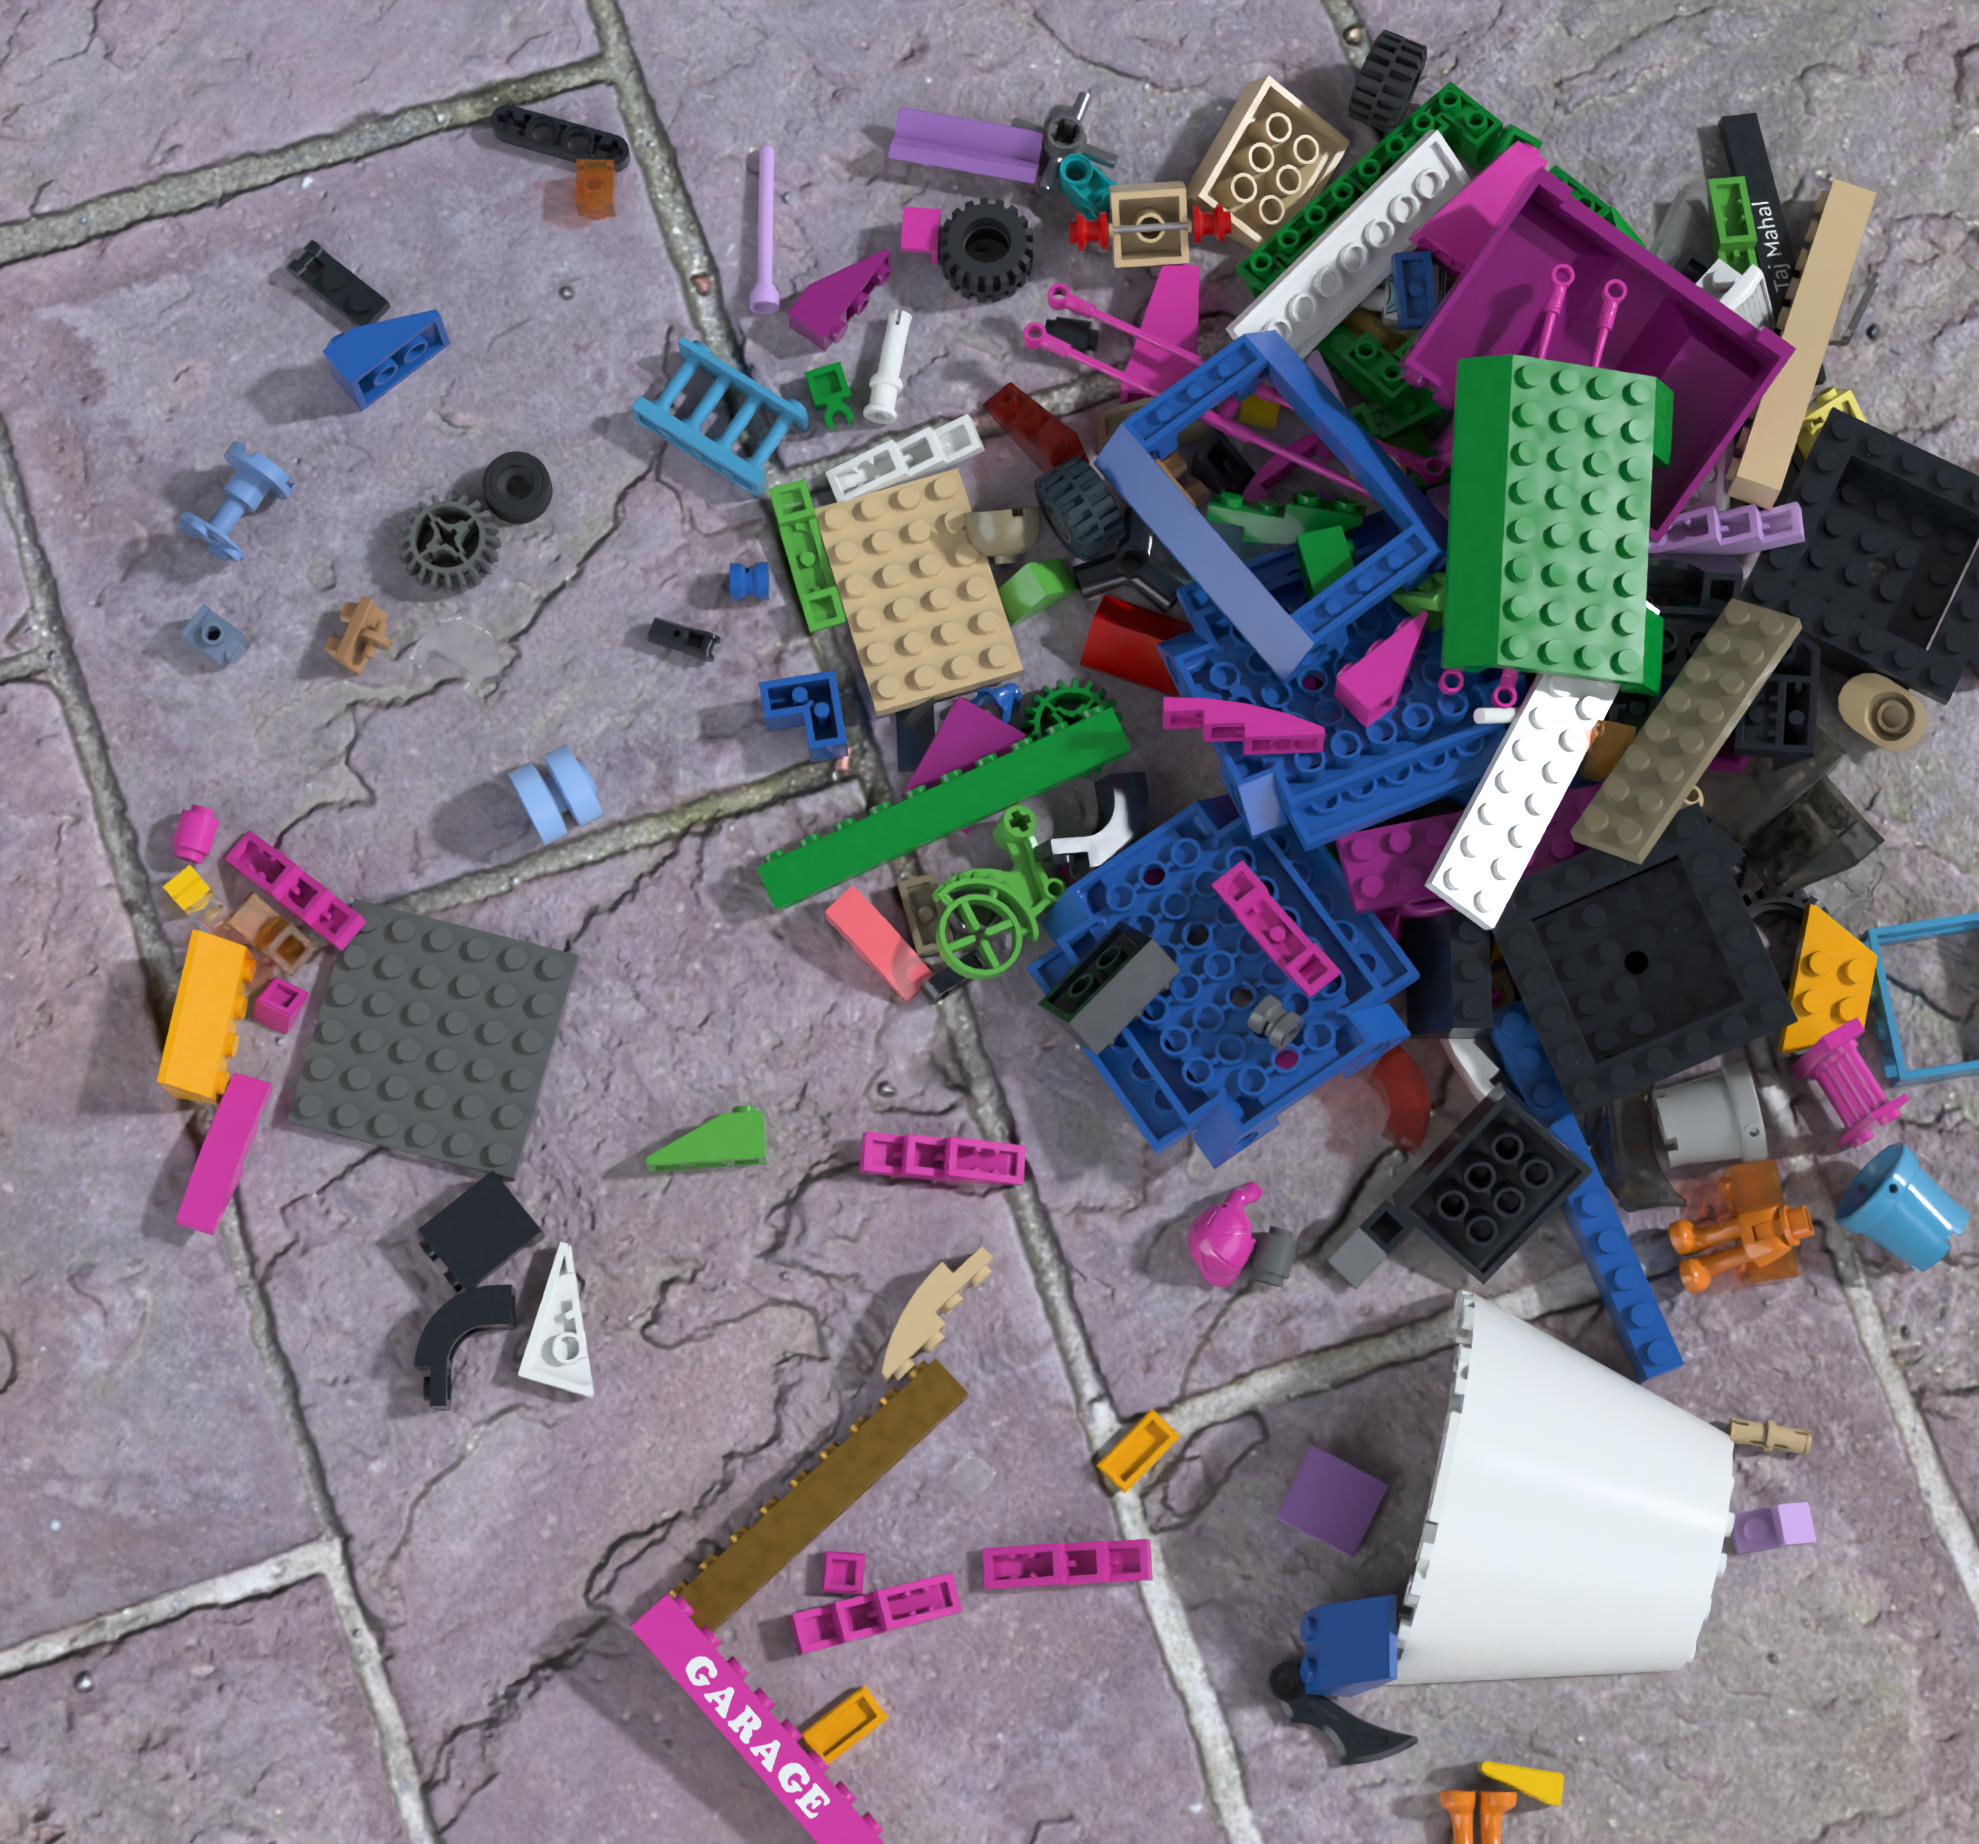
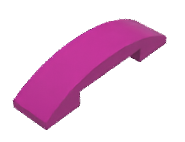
M1315 432L1285 447L1309 459L1316 454L1325 465L1336 458ZM1276 454L1252 478L1242 494L1243 500L1258 502L1259 499H1269V494L1266 491L1300 465ZM1233 525L1237 530H1239L1241 527H1243V526Z
M1243 860L1211 884L1219 897L1258 945L1309 998L1341 974L1338 967L1316 943L1313 944L1271 897L1266 886Z

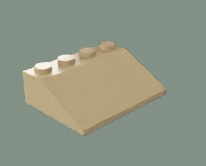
M1269 75L1246 84L1186 188L1187 211L1192 214V206L1198 205L1202 213L1213 212L1216 204H1223V211L1231 212L1232 224L1231 234L1225 235L1256 250L1322 193L1351 141Z

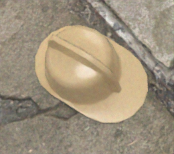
M1862 673L1852 677L1843 686L1838 697L1839 711L1843 720L1853 730L1886 750L1903 751L1913 747L1922 739L1927 728V713L1922 702L1908 690L1880 674Z

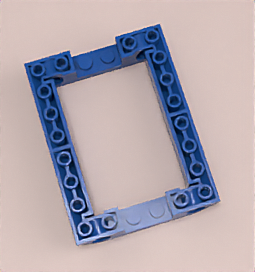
M1276 330L1246 333L1234 340L1124 420L1094 461L1095 467L1284 685L1345 641L1346 626L1401 586L1409 593L1430 578L1435 572L1446 566L1448 521ZM1267 378L1403 531L1291 615L1285 611L1155 461L1156 459L1161 461L1178 448L1177 433L1230 395L1238 403L1242 402L1256 392L1257 386Z

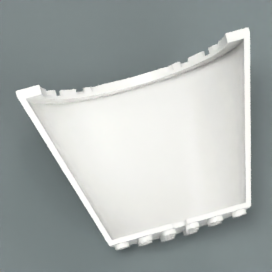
M1459 1289L1450 1329L1456 1331L1455 1342L1460 1343L1459 1346L1455 1347L1453 1372L1456 1373L1455 1383L1452 1382L1450 1387L1449 1405L1423 1531L1415 1556V1561H1417L1415 1573L1410 1575L1402 1602L1403 1606L1411 1607L1409 1615L1399 1613L1397 1616V1679L1383 1685L1678 1671L1685 1663L1691 1664L1694 1659L1696 1641L1703 1621H1707L1712 1602L1711 1594L1715 1578H1722L1726 1568L1727 1554L1721 1551L1724 1536L1730 1537L1735 1519V1514L1728 1512L1734 1487V1477L1732 1476L1734 1441H1731L1729 1435L1473 1292Z

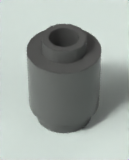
M1270 1226L1268 1233L1260 1232L1250 1269L1254 1270L1252 1280L1282 1288L1284 1279H1289L1298 1242L1291 1239L1293 1232Z

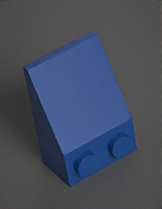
M434 309L351 328L345 334L340 333L334 336L323 350V354L334 379L363 411L446 348L450 341L441 315Z
M1384 1595L1320 1605L1305 1612L1300 1626L1301 1639L1305 1641V1657L1300 1667L1301 1679L1305 1682V1694L1353 1697L1397 1679L1396 1595Z

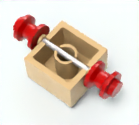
M1183 181L1109 186L1110 222H1108V226L1106 211L1100 212L1097 220H1085L1082 213H1076V221H1069L1070 244H1077L1078 251H1084L1087 243L1096 242L1099 243L1102 250L1108 249L1109 234L1112 244L1114 268L1189 263L1188 233H1193V242L1197 244L1201 242L1203 235H1215L1218 242H1224L1225 234H1231L1232 232L1231 212L1223 211V204H1216L1213 212L1204 213L1201 212L1198 205L1192 206V221L1191 217H1187L1186 187Z

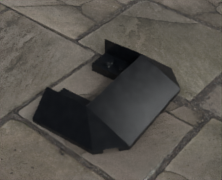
M1653 605L1660 611L1659 616L1664 618L1661 692L1659 696H1664L1724 609ZM1800 633L1735 728L1734 755L1772 758V772L1813 758L1815 755L1820 648L1810 639L1806 640ZM1621 685L1589 749L1614 761L1615 748H1628L1657 707L1658 696L1621 692Z

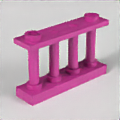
M1857 1017L1822 1036L1789 1068L1797 1082L1807 1076L1812 1081L1816 1080L1848 1130L1846 1134L1835 1142L1839 1149L1849 1143L1855 1149L1874 1138L1875 1136L1871 1130L1879 1124L1883 1127L1903 1115L1899 1108L1909 1101L1905 1093L1889 1101L1857 1051L1856 1047L1859 1044L1856 1039L1866 1031Z

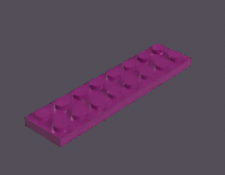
M1603 783L1565 791L1519 880L1592 848L1575 842L1570 831ZM1464 811L1359 831L1335 840L1354 915L1440 898L1424 885Z

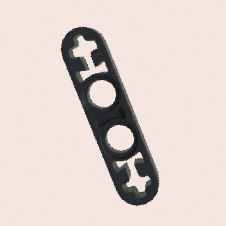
M513 105L500 106L491 115L494 135L504 143L610 173L621 172L630 163L631 155L628 143L618 135ZM509 118H513L515 126L510 125L508 130H503L501 122L507 123ZM546 126L554 132L548 141L541 142L533 137L535 130ZM521 128L526 129V136H523ZM582 136L589 142L583 151L576 152L568 147L569 141L574 137ZM599 142L600 150L596 149V156H593L596 148L595 143ZM614 148H619L620 155H615L613 160H609L606 152L610 153Z

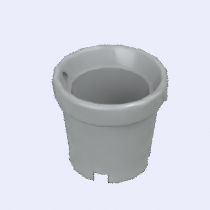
M1743 1059L1724 1064L1719 1072L1669 1088L1652 1091L1653 1109L1658 1108L1659 1112L1656 1120L1657 1129L1669 1169L1684 1165L1740 1158L1745 1163L1766 1160L1768 1156L1767 1140L1761 1109L1752 1076Z

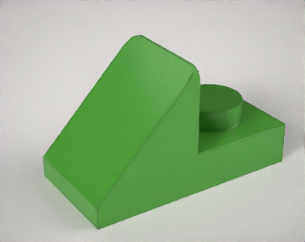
M1435 572L1430 578L1409 593L1400 586L1390 594L1394 601L1413 617H1416L1425 610L1428 613L1426 628L1430 631L1435 632L1443 626L1446 573Z

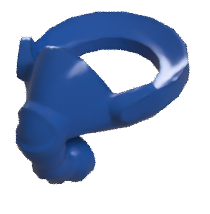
M1005 683L1002 687L978 689V695L971 700V703L980 708L989 703L996 705L999 710V719L1008 724L1011 717V709L1015 711L1020 709L1022 693L1019 691L1017 684Z

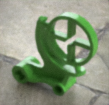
M1014 805L1008 808L996 822L992 831L995 843L1003 850H1006L1012 860L1013 868L1011 870L1002 871L980 868L964 871L949 878L931 895L936 903L941 900L947 907L936 926L935 938L938 951L942 959L953 971L966 978L988 980L998 977L1008 970L1021 951L1022 937L1026 936L1030 943L1038 940L1039 930L1035 918L1040 913L1049 912L1066 891V886L1060 879H1048L1041 863H1036L1034 847L1038 846L1033 832L1037 821L1033 812L1025 806ZM961 890H980L988 893V895L970 894L960 897L955 901L949 896V894ZM997 897L1000 898V899H1002L1006 904H1008V905L1013 909V911L1016 913V915H1017L1018 918L1020 919V921H1021L1023 927H1020V924H1019V922H1018L1016 916H1015L1014 913L1010 910V908H1009L1008 906H1006L1003 902H1001V901H999L998 899H996ZM970 905L985 906L999 914L1004 921L985 929L982 933V938L989 939L1010 930L1012 950L1007 962L1000 966L987 940H983L978 945V950L989 970L972 968L957 959L953 953L971 946L976 941V937L969 935L947 944L945 927L948 916L952 911L958 909L971 934H975L979 930L980 925Z

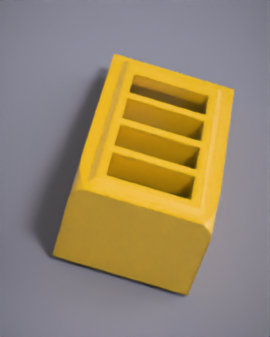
M1480 1761V1763H1477V1771L1481 1775L1548 1806H1561L1564 1775L1562 1773L1490 1761Z

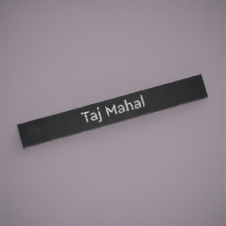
M1757 113L1722 116L1718 126L1731 176H1745L1757 236V243L1754 248L1757 264L1765 278L1776 325L1782 307L1789 308L1791 300L1785 299V295L1792 277L1799 278V272L1794 269L1796 261ZM1775 328L1774 333L1779 336L1781 330ZM1823 363L1821 364L1815 385H1823L1827 379Z

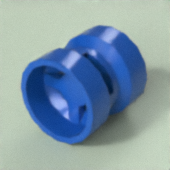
M756 562L754 566H749V568H746L743 563H730L731 601L744 600L747 595L754 596L757 600L770 599L768 562Z

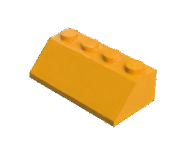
M192 929L156 1082L172 1097L219 1105L220 1097L224 1095L230 1082V1073L226 1072L229 1058H234L238 1050L239 1035L235 1034L238 1019L243 1020L246 1015L248 999L244 997L247 982H252L254 979L256 960L253 959V954L246 946Z

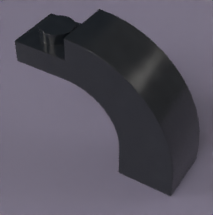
M1145 772L1113 773L1096 781L1094 785L1098 805V818L1092 833L1085 837L1055 838L1034 847L1036 863L1051 862L1052 867L1072 865L1073 875H1079L1097 869L1134 844L1144 827L1148 811V787Z
M512 1284L486 1285L467 1290L446 1302L437 1310L425 1326L417 1345L414 1366L419 1371H430V1376L424 1377L423 1394L424 1400L430 1401V1407L435 1411L451 1410L452 1364L459 1347L468 1338L482 1331L516 1329V1289Z

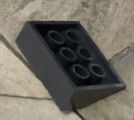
M1499 1082L1392 1194L1395 1207L1400 1213L1484 1285L1593 1172V1169L1527 1104L1502 1082Z

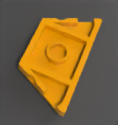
M1806 904L1804 908L1788 991V999L1798 1022L1781 1029L1777 1053L1789 1054L1810 1048L1822 1036L1856 1017L1863 1027L1865 1025L1878 955L1818 906Z

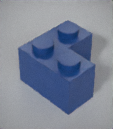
M835 670L759 682L767 732L805 726L811 762L849 756Z

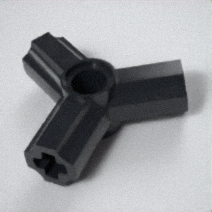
M1126 507L1123 517L1125 535L1119 540L1117 552L1073 566L1072 571L1076 585L1083 600L1123 586L1132 587L1165 614L1179 601L1176 596L1177 588L1184 586V584L1150 558L1154 534L1131 507ZM1133 559L1141 564V568L1130 571L1124 568L1122 563Z

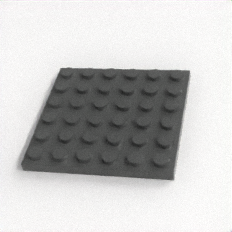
M354 899L352 909L359 913L367 922L342 951H338L287 1121L290 1124L486 1174L494 1170L498 1177L516 1181L579 964V955Z

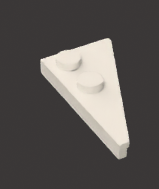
M560 1242L518 1376L593 1398L594 1387L572 1247L567 1243Z

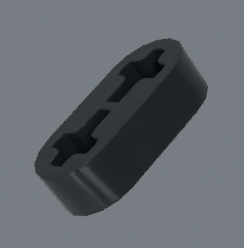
M978 949L959 959L962 963L972 968L989 970ZM948 966L924 982L920 989L929 1003L934 1005L968 985L974 979L961 976Z

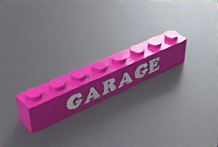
M666 1592L630 1624V1628L817 1844H884L878 1836L883 1831V1828L868 1811L861 1816L851 1804L857 1798L841 1780L836 1785L824 1774L830 1768L814 1749L807 1754L797 1743L803 1737L787 1718L780 1723L770 1710L776 1706L761 1687L754 1692L743 1680L749 1675L748 1672L734 1656L726 1661L716 1649L722 1642L707 1625L699 1629L689 1617L695 1611L680 1594L672 1598Z

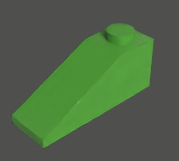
M750 1105L733 1107L732 1113H723L649 1155L646 1157V1165L650 1172L767 1164L763 1111H756V1107Z

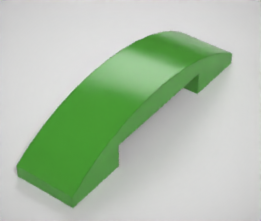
M802 479L769 488L779 531L809 632L813 633L846 624L847 621L831 573L806 480Z

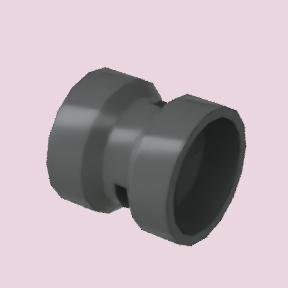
M1271 994L1257 1005L1248 1019L1247 1026L1257 1034L1264 1033L1268 1037L1269 1043L1280 1051L1287 1047L1295 1038L1303 1025L1304 1019L1294 1011L1287 1012L1283 1009L1282 1002Z

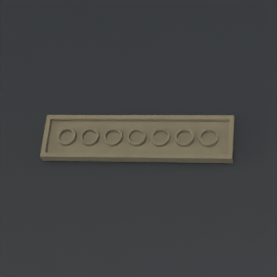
M1732 598L1570 831L1573 840L1641 865L1801 631L1800 619Z

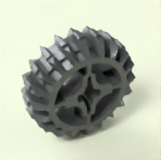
M449 491L445 496V501L440 502L437 495L433 494L431 497L432 505L427 507L424 502L419 501L417 505L420 513L416 514L408 511L407 518L411 524H401L400 531L405 537L399 538L397 542L399 548L404 550L399 555L402 563L408 564L406 571L409 576L417 575L416 580L420 586L430 582L431 590L436 593L443 584L446 593L451 595L454 591V585L459 584L461 590L467 592V582L473 580L476 585H480L482 581L479 573L491 575L493 570L488 562H498L499 555L495 551V549L502 546L500 538L496 537L500 532L498 524L491 523L493 519L492 513L489 510L482 511L483 506L478 500L469 505V498L464 493L457 502H455L453 494ZM448 519L461 520L456 524H446L443 522ZM431 528L434 533L433 539L426 545L427 549L420 553L421 541L425 533ZM441 533L445 536L447 540H450L452 543H456L455 545L458 550V553L454 550L453 547H450L446 543L444 544V540L442 538ZM479 533L478 547L475 553L468 558L465 550L473 542L472 537ZM444 562H452L457 565L449 568L437 567Z

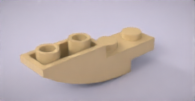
M983 1246L954 1273L941 1262L913 1294L895 1326L885 1354L882 1377L887 1383L894 1377L901 1381L915 1368L916 1364L912 1361L923 1350L928 1354L931 1353L945 1339L942 1332L946 1329V1323L938 1314L943 1311L948 1315L963 1301L964 1298L960 1294L970 1284L976 1288L991 1275L993 1271L989 1266L993 1264V1257Z

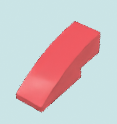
M853 885L825 910L826 920L906 1003L921 991L920 987L924 982L934 976L900 934Z

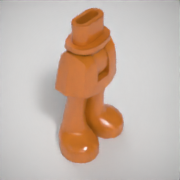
M1788 1205L1745 1206L1740 1211L1739 1217L1709 1227L1699 1228L1688 1220H1677L1669 1224L1671 1243L1676 1252L1685 1257L1737 1238H1742L1743 1245L1712 1255L1688 1258L1679 1263L1681 1280L1686 1290L1691 1294L1703 1291L1711 1283L1713 1277L1736 1266L1754 1262L1759 1268L1767 1266L1787 1254L1792 1249V1246H1798L1800 1239L1814 1235V1228L1806 1205H1800L1791 1209Z
M1440 1790V1805L1451 1816L1454 1844H1473V1812L1476 1803V1791ZM1478 1790L1481 1844H1501L1502 1818L1505 1812L1516 1806V1791Z

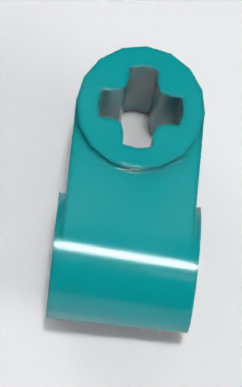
M1076 153L1065 157L1061 162L1058 178V187L1061 193L1080 210L1087 220H1097L1099 213L1106 211L1107 215L1110 212L1109 186L1117 184L1112 179L1106 177L1086 156ZM1078 172L1083 175L1084 179L1074 181L1069 179L1067 174Z

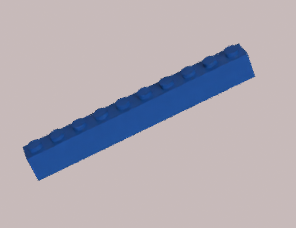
M1523 1000L1492 1011L1493 1029L1487 1036V1040L1508 1088L1527 1104L1593 1169V1172L1561 1204V1208L1639 1384L1641 1385L1677 1370L1684 1365L1683 1359Z

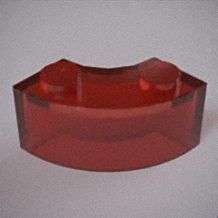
M1397 1045L1382 1055L1367 1083L1379 1093L1385 1105L1386 1122L1381 1136L1415 1156L1428 1130L1431 1111L1430 1096L1420 1068L1412 1057L1402 1047Z

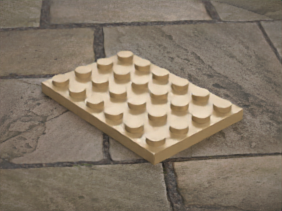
M958 468L868 493L847 502L840 501L814 509L827 559L876 717L918 706L933 698V701L1024 675L987 556L981 555L970 544L967 537L964 513L972 512Z

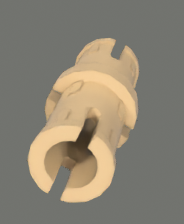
M1730 1417L1726 1433L1735 1444L1762 1448L1763 1452L1768 1453L1777 1450L1807 1456L1812 1441L1811 1430L1776 1425V1422L1772 1420H1766L1765 1423Z

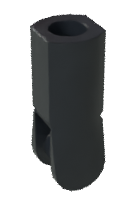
M658 617L654 618L648 635V642L685 653L706 662H713L715 657L712 654L714 646L721 641V638L714 633L687 627ZM691 638L701 640L698 648L689 646Z

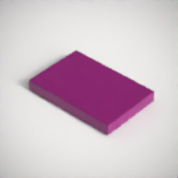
M958 695L900 796L905 798L904 794L922 785H925L927 790L940 785L939 778L954 770L960 769L962 774L977 768L974 762L987 755L996 753L999 758L1011 753L1010 746L1023 740L1026 734ZM973 825L960 831L968 835Z

